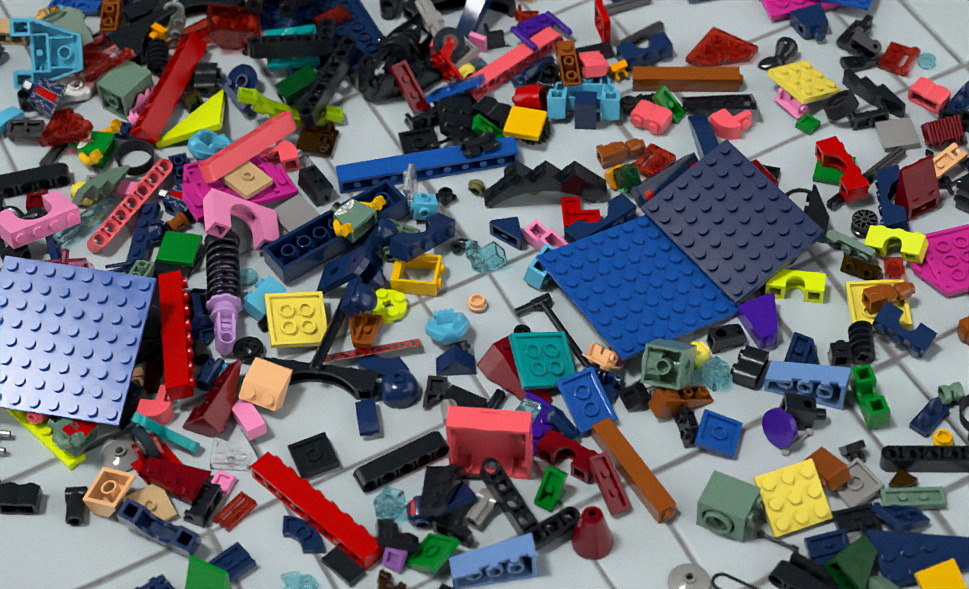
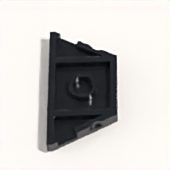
M470 92L438 101L436 106L440 133L442 135L452 138L459 144L466 138H477L476 133L472 130L474 116Z

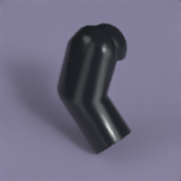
M459 238L451 243L450 249L454 253H460L465 249L477 250L478 241Z

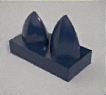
M969 81L959 89L947 104L946 111L958 114L960 109L966 111L969 109Z
M193 292L187 304H189L191 315L188 316L192 324L191 331L195 332L198 326L211 327L214 326V323L208 316L204 315L208 313L206 305L201 302L200 294Z
M940 397L932 398L909 423V428L926 438L946 417L950 408L943 405Z

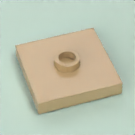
M249 160L221 177L223 183L245 200L273 184V179Z
M154 484L146 486L122 499L123 503L128 497L144 505L149 511L166 522L177 517V513L164 489Z

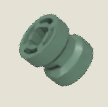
M954 382L950 386L941 385L938 387V396L941 398L943 405H949L953 401L961 402L965 397L960 382Z

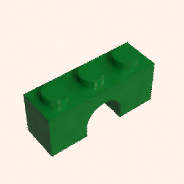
M870 364L852 367L849 384L868 429L888 425L890 409L884 395L878 396L877 379Z

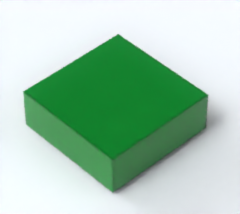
M805 113L795 123V128L810 136L820 126L821 121Z

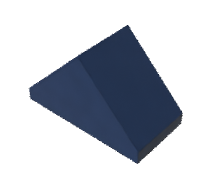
M518 216L495 219L489 222L490 235L518 250L522 249V235Z
M455 345L436 358V376L476 374L475 356Z

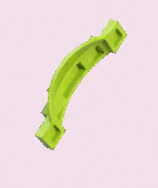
M238 87V102L245 105L252 104L253 111L259 114H269V120L284 111H291L297 127H302L298 113L300 106L276 102L265 97L256 89ZM328 104L316 125H323L325 120L342 123L344 118L343 108Z

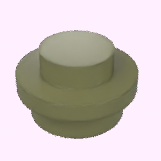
M479 179L470 180L468 183V190L475 195H481L486 190L484 182Z

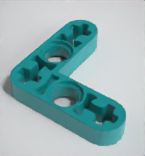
M136 411L131 419L132 422L194 453L197 452L200 443L166 428Z

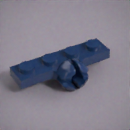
M158 202L141 205L126 262L137 259L146 261L151 244L162 242L166 231H169L168 226L163 224L164 221L158 220L161 209Z

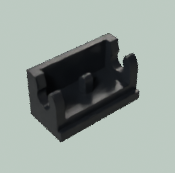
M437 101L432 102L434 105L432 109L414 117H411L409 113L404 114L406 117L404 123L410 130L439 124Z
M880 102L881 107H878L876 110H868L861 113H855L854 111L848 115L847 119L853 131L871 128L875 126V122L888 120L890 111L885 103Z
M8 120L6 136L10 141H15L14 137H40L41 141H46L45 134H48V128L44 120Z
M312 165L299 169L298 186L316 207L320 206L321 199L324 196L329 201L334 186L318 167Z
M203 481L200 494L190 510H185V516L183 517L185 522L202 528L206 526L223 498L221 485L208 481Z

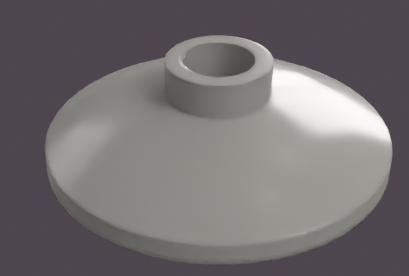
M120 439L108 444L101 454L102 465L106 468L123 472L131 471L133 469L131 463L137 460L135 452L131 447L134 441Z
M681 564L670 572L668 587L669 589H710V577L706 570L696 564Z

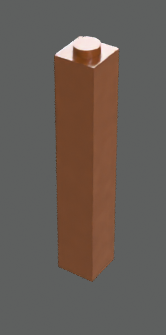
M633 67V92H657L664 85L670 92H739V86L743 85V74H740L739 67Z
M608 417L592 425L593 440L603 452L607 451L613 466L656 522L659 524L672 519L676 515V502L612 420Z

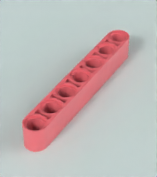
M546 27L529 38L538 46L536 51L521 43L468 77L471 78L484 74L486 80L481 83V87L474 90L469 88L465 92H470V95L476 100L480 99L517 75L519 71L529 66V64L556 49V41H563V36L553 28Z
M284 111L201 162L198 167L204 182L211 183L218 180L295 131L297 125L292 112Z
M166 158L158 160L87 241V248L90 252L99 253L161 184L173 169L170 160ZM95 240H98L101 245L96 244Z

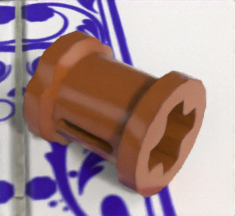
M178 212L176 217L166 221L164 224L168 226L169 231L177 232L184 226H189V221L182 212Z

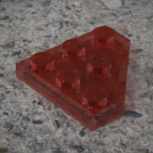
M713 26L686 56V62L695 67H716L749 62L758 52V46Z
M71 108L57 110L46 126L39 144L41 147H52L56 144L70 143L78 139L84 140L89 137L93 125L91 121L85 120L79 113H74Z

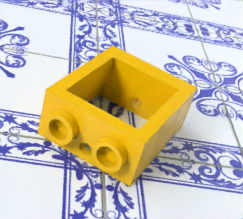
M422 254L408 263L395 258L390 279L391 290L405 294L437 296L438 289L442 288L441 274H445V263H442V255ZM404 269L435 270L433 282L402 279Z

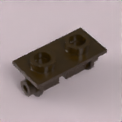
M844 254L840 271L863 280H877L878 276L881 275L882 269L879 265Z

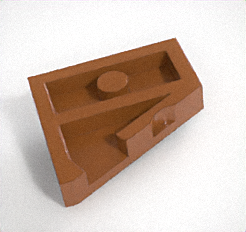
M360 313L352 318L348 317L354 348L372 349L383 324V316Z

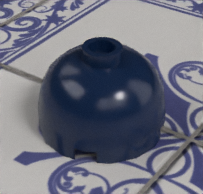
M395 369L388 372L382 378L380 396L383 403L388 407L394 408L395 406L404 409L412 406L417 401L419 394L418 381L409 371Z

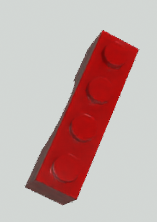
M836 136L817 141L815 156L823 167L836 168L844 174L840 178L839 192L846 203L866 198L870 188L869 181L863 177L859 166L855 165L851 154H848L845 150L844 144Z

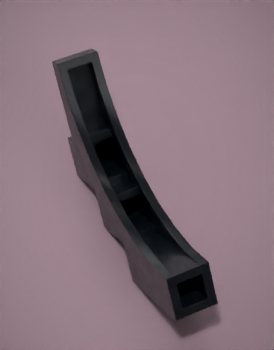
M407 0L402 4L403 17L409 20L419 12L415 6L416 0ZM445 0L433 5L436 11L442 12L449 9L465 8L468 0ZM492 0L488 9L512 18L516 15V2L514 0Z
M516 160L504 169L503 178H500L498 182L484 191L485 206L492 208L498 203L514 196L549 191L573 194L595 203L607 194V184L604 178L575 160L562 170L546 160L537 165L533 170Z

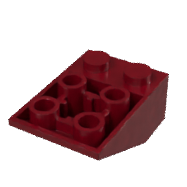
M930 155L921 158L917 162L900 169L894 204L905 206L909 221L937 208L940 192L933 157Z

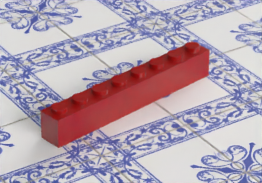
M194 32L182 37L132 127L130 134L136 139L147 141L150 144H155L160 139L161 131L167 126L166 122L173 115L174 107L180 102L179 98L186 91L187 83L193 78L192 74L196 70V64L205 56V50L208 45Z
M181 270L158 275L165 389L170 401L194 396L193 388L196 387L195 378L192 376V373H195L193 361H191L194 358V352L192 347H190V344H193L191 332H189L192 329L190 318H188L191 315L189 304H187L190 301L188 290H186V288H189L187 277H183Z
M267 452L250 466L252 477L299 517L307 521L314 529H317L334 546H338L365 571L383 556V548L381 545L376 544V536H371L363 525L355 523L348 513L344 514L337 504L327 500L320 490H315L311 487L308 480L300 478L292 467L284 465L277 455L273 456L270 452Z

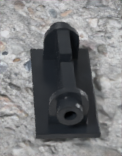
M485 132L480 137L464 139L460 146L464 157L470 158L481 154L480 147H482L484 153L496 150V147H499L498 140H495L496 132Z
M682 404L674 417L684 448H687L690 443L695 442L699 427H696L697 421L694 411L690 408L686 409L685 405Z

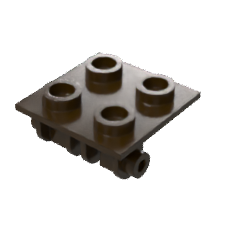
M328 121L324 127L315 125L309 129L302 128L296 149L331 157L339 130L335 129L334 122Z

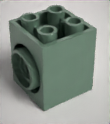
M67 6L61 10L53 11L41 19L81 34L82 46L93 41L92 31L89 26H86L85 16L79 9Z
M125 58L96 83L103 109L128 122L129 110L135 106L138 94L142 93L145 96V90L148 88L151 91V87H154L151 71Z
M661 338L646 343L641 363L642 374L640 383L676 390L691 385L697 345Z
M714 470L697 503L696 525L743 543L745 537L751 535L753 521H757L762 509H760L763 500V497H760L761 488Z

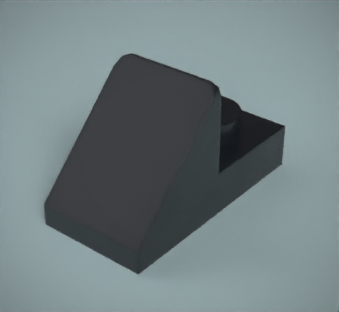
M463 511L433 518V532L457 538L461 543L460 545L468 549L473 544L472 531L462 525L464 522Z

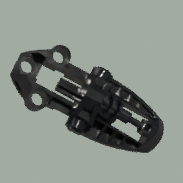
M419 12L411 19L400 24L387 36L380 37L376 43V49L380 52L375 57L370 55L362 57L358 67V89L361 94L373 102L399 97L402 94L394 77L389 75L391 74L389 70L391 66L403 60H406L407 64L426 62L430 57V43L433 36L431 32L426 30ZM421 30L429 34L421 43H419L421 39ZM387 60L386 64L382 67V70L387 75L383 80L374 73Z

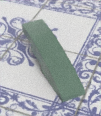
M124 165L113 168L90 179L77 190L72 203L78 206L86 197L94 201L100 193L108 197L121 183V180L125 179L131 166Z

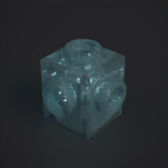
M715 356L703 363L701 380L713 392L729 383L730 367L726 361H722L718 356Z
M386 486L373 500L376 517L382 519L388 518L395 521L406 508L404 491Z

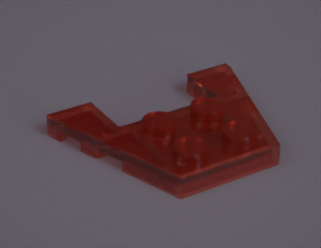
M110 42L106 45L107 49L102 52L100 50L97 52V57L92 61L88 60L83 64L84 69L75 72L74 75L77 79L91 83L97 80L100 75L131 59L136 54L132 49L126 48L111 58L109 56L119 49L115 43Z

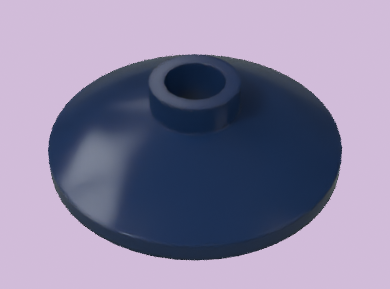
M248 64L237 65L228 75V78L235 83V88L255 89L257 85V73Z

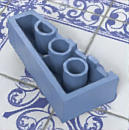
M771 361L765 377L764 391L783 396L785 392L811 396L816 399V404L842 410L848 392L851 368Z
M532 533L449 557L453 588L465 589L537 577L536 550Z

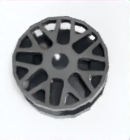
M868 209L856 211L852 215V234L858 238L866 239L870 225L877 226L878 224L877 215Z

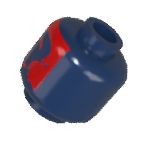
M421 495L413 497V500L409 501L406 505L407 520L416 528L429 526L434 516H421Z

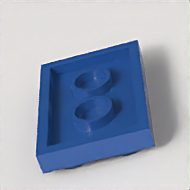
M593 366L556 381L557 388L580 436L591 432L592 425L608 417L612 422L617 421V416Z

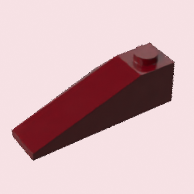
M510 335L491 345L477 363V367L492 383L496 382L502 386L503 390L506 392L510 391L517 396L518 400L536 411L542 407L524 397V393L527 390H522L508 338ZM546 389L528 390L545 401L552 402V398Z
M240 359L228 364L214 382L216 387L203 396L204 403L199 408L195 407L182 428L209 438L217 434L221 435L226 430L242 365Z

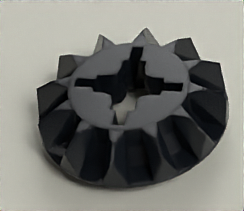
M252 336L239 339L233 346V355L237 360L240 359L244 363L247 361L253 363L256 357L260 358L261 354L264 353L261 340ZM246 346L251 350V353H247Z

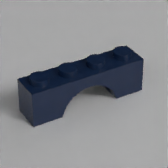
M899 165L876 169L877 177L874 180L876 188H879V191H876L878 202H881V205H878L880 216H883V219H880V224L890 229L899 228L910 232L905 206H898L892 203L897 191L900 173Z
M621 193L608 201V215L601 221L589 223L577 220L564 228V240L569 244L636 218V205Z
M439 212L426 219V231L420 233L401 232L390 238V255L406 263L412 261L454 237L456 220Z
M128 497L116 514L120 523L187 558H190L191 555L194 556L202 543L198 533L182 525L177 526L164 521L149 511L144 505Z

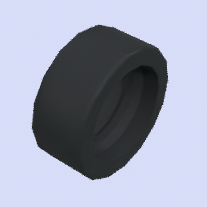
M848 89L829 97L822 107L829 120L835 121L854 112L859 102L853 91Z

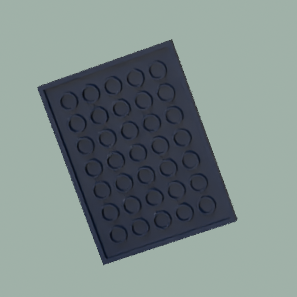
M276 0L263 1L262 14L251 12L263 33L267 30L315 24L316 34H318L319 21L321 19H335V48L344 36L351 35L356 40L358 55L347 73L358 70L363 56L370 55L375 57L380 52L376 49V43L380 37H383V34L360 0H317L299 7L295 12L294 19L279 17V4L281 2ZM319 56L320 65L311 66V68L315 67L320 73L330 56ZM301 68L287 69L286 71L288 75H291Z
M727 139L640 207L642 212L736 306L825 236V231Z

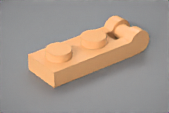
M955 142L933 158L937 180L960 162H964L969 156L965 150L959 149V145Z

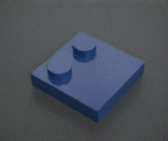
M704 409L694 445L732 459L743 423Z

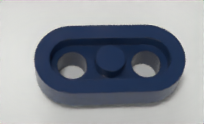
M552 406L547 411L549 423L553 426L556 425L560 433L566 438L575 441L580 436L577 428L559 408Z

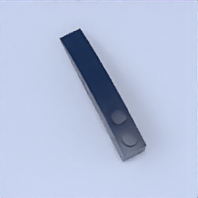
M492 0L467 1L456 29L468 40L471 31L477 32Z
M705 114L688 116L689 126L699 159H702L716 148L719 143Z

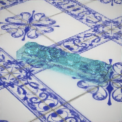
M105 196L80 214V224L52 234L55 244L61 248L69 244L77 236L83 234L87 229L110 215L119 206L118 202L109 196Z

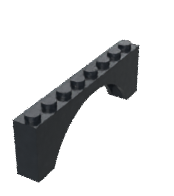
M177 0V2L184 6L186 18L208 14L222 15L234 19L247 12L246 0ZM170 6L164 10L163 7L107 35L110 48L121 61L125 58L139 66L145 64L147 45L152 40L149 37V34L152 32L151 25L156 22L166 28L169 25L171 16L178 8Z

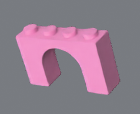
M214 188L203 198L205 233L223 238L231 228L230 215L242 219L250 227L253 234L254 250L263 253L262 247L279 238L277 212L275 210Z
M59 189L42 195L44 208L48 214L41 218L25 220L18 218L9 209L1 211L0 236L13 249L19 248L80 224L79 208Z

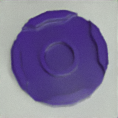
M775 407L764 414L762 418L763 431L767 439L774 446L785 448L795 442V435H797L798 430L796 422L789 412L786 413L781 407Z

